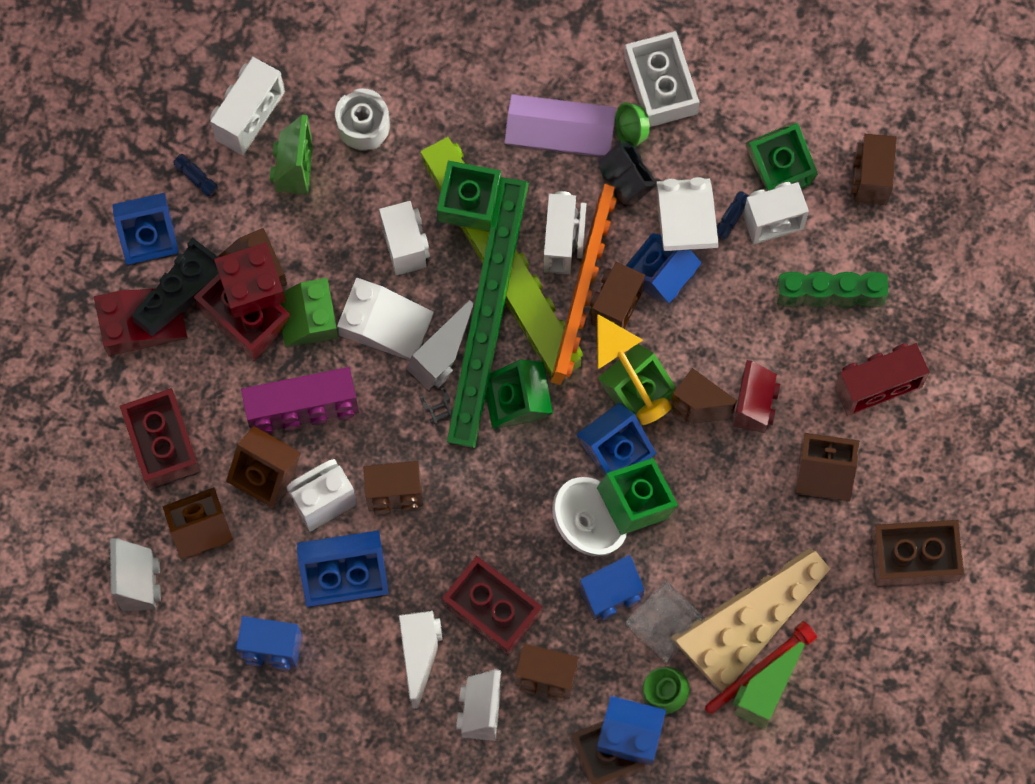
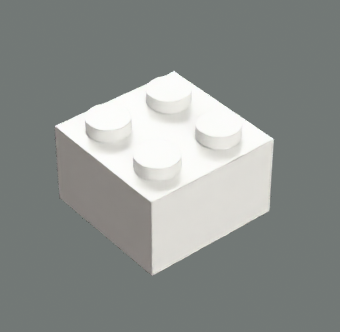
M785 182L767 192L765 190H758L751 193L746 199L743 217L754 245L804 230L809 210L799 182L793 184Z
M411 201L379 209L382 230L395 275L427 268L426 258H430L429 245L426 234L422 230V221L418 208L413 209Z

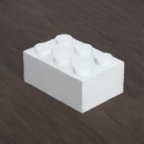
M676 31L625 45L624 58L639 105L646 111L650 127L698 114L699 99Z
M252 57L248 64L245 63L241 67L238 74L239 78L235 85L231 84L224 95L225 100L220 107H215L210 116L216 141L242 156L285 92L280 71L255 57Z

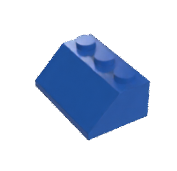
M379 530L297 543L298 564L306 607L389 594Z

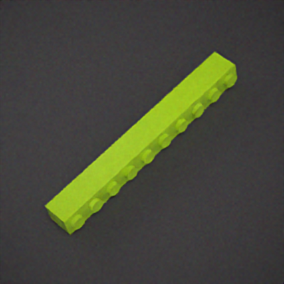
M449 137L420 151L421 161L441 193L448 160L464 163L462 157H464L463 152L457 143L453 144ZM460 226L483 264L490 231ZM515 249L505 303L537 357L543 362L544 368L551 378L565 322L562 319L558 321L554 314L556 308L549 297L545 298L540 291L543 287L539 278L536 275L532 276L527 269L529 267L528 260L522 252L518 254ZM578 347L576 354L572 353L570 361L574 362L572 371L581 367L583 353L580 347Z

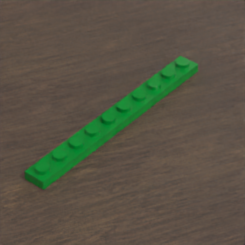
M500 178L447 437V443L471 448L476 446L529 185L527 181Z

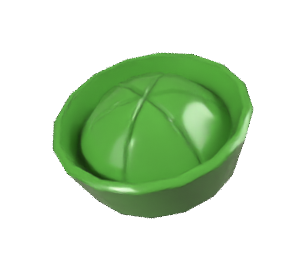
M622 103L617 108L615 114V130L620 142H631L634 147L643 143L647 139L650 129L646 111L637 104Z
M670 666L659 667L651 671L642 685V698L645 704L665 709V714L679 710L686 703L690 693L689 682L685 674L679 669Z

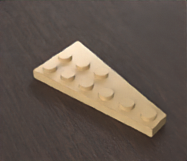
M808 549L784 564L783 568L774 575H767L760 580V584L752 589H745L714 609L713 614L702 621H695L690 625L691 628L682 634H675L670 639L718 691L723 692L735 682L828 573L830 567L816 551Z

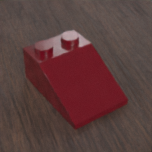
M156 288L120 290L93 296L103 346L108 357L188 339L183 313L181 312L155 335L150 336L133 322L132 315L150 291H154Z

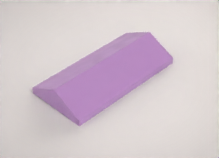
M512 94L507 118L505 145L603 157L611 150L616 107Z

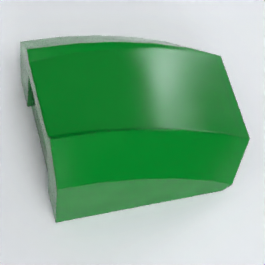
M799 123L782 126L745 143L752 162L767 191L773 190L777 185L785 182H790V184L799 182L800 188L803 189L810 186L818 175Z

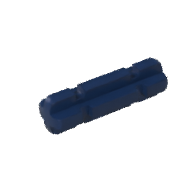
M184 154L178 155L173 161L174 166L180 172L183 171V175L195 186L201 187V191L206 196H212L218 190L217 184L212 179H208L207 175L193 162H190V159Z
M739 191L721 218V223H718L717 236L721 240L727 239L731 229L734 228L742 215L746 199L749 197L748 194Z

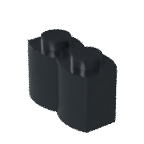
M619 142L598 161L602 176L615 187L614 196L624 205L637 203L656 186L653 175L643 164L639 152L631 142Z

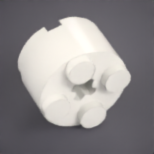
M356 89L352 93L344 95L336 105L335 119L342 142L354 149L374 150L386 139L390 129L389 112L386 103L377 92L370 89Z

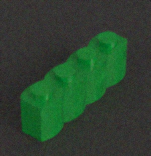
M785 272L779 275L776 285L777 304L783 307H797L802 304L810 307H825L832 304L836 307L847 308L859 304L863 307L875 308L884 305L889 294L888 275L880 272H868L863 275L853 272H841L835 275L826 272H813L808 275L800 272Z

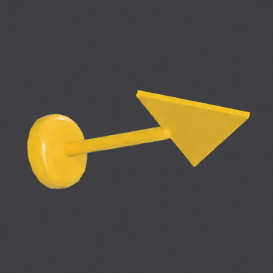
M597 314V369L619 357L645 403V406L636 414L639 423L646 425L656 421L672 409V405L666 398L650 400L624 352L643 340Z

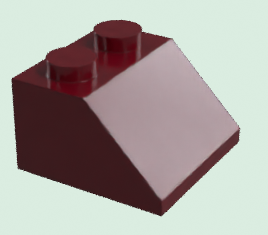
M747 360L745 364L733 427L765 433L767 425L773 426L776 410L771 409L772 399H778L780 384L775 383L776 373L750 360Z

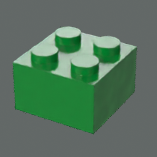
M448 160L437 207L438 222L490 231L501 170Z
M654 458L606 473L597 487L620 535L667 520L678 506Z

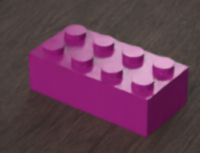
M350 367L241 389L250 429L255 426L269 435L273 433V430L284 428L286 431L300 428L302 424L320 425L326 423L327 419L338 417L339 420H345L359 413Z

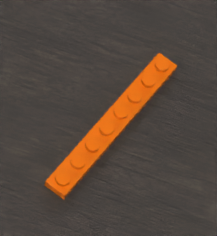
M604 184L598 196L550 380L554 384L561 385L565 376L570 378L574 367V362L570 361L572 353L576 354L581 338L576 337L578 329H583L587 314L582 312L584 305L588 306L592 297L593 290H589L590 282L594 283L597 277L599 267L595 266L596 258L600 259L605 246V244L601 243L602 235H607L611 221L607 220L608 213L613 212L617 198L612 197L615 187Z

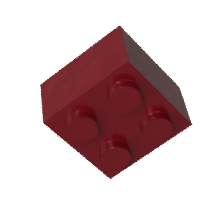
M267 242L214 259L234 318L286 302Z

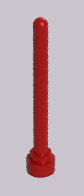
M802 621L794 628L795 631L790 639L707 703L705 711L708 714L716 712L737 695L741 685L747 687L749 681L799 642L806 645L811 644L817 639L814 630L808 623Z

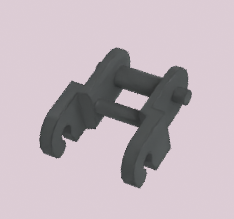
M444 386L440 388L445 399L442 403L433 407L427 405L423 395H419L425 412H430L431 414L430 422H434L436 426L438 425L437 421L446 417L452 418L453 410H450L448 406L450 398ZM445 406L446 412L434 415V410Z

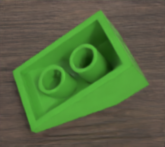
M301 115L280 132L279 142L274 141L273 157H276V167L271 166L270 182H274L276 192L308 194L313 140L307 115Z
M799 642L749 681L747 687L741 685L732 704L737 707L734 715L763 729L766 728L805 646L804 643Z

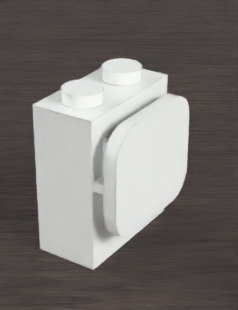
M558 191L555 194H549L544 248V273L571 274L572 253L575 251V248L577 249V258H583L586 203H581V209L578 212L576 208V195H571L569 192Z
M335 459L319 465L296 478L287 486L288 493L294 501L296 510L309 532L358 505L354 489Z

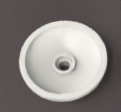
M578 477L569 480L561 486L554 497L552 509L555 525L563 539L577 551L590 556L608 555L621 546L627 533L620 535L599 494L597 487L601 481L589 477Z

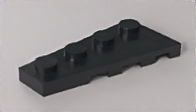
M193 237L187 243L188 248L184 253H180L174 260V266L168 273H164L160 278V284L154 291H150L132 315L133 322L150 336L155 335L194 303V296L219 274L214 260L219 257Z

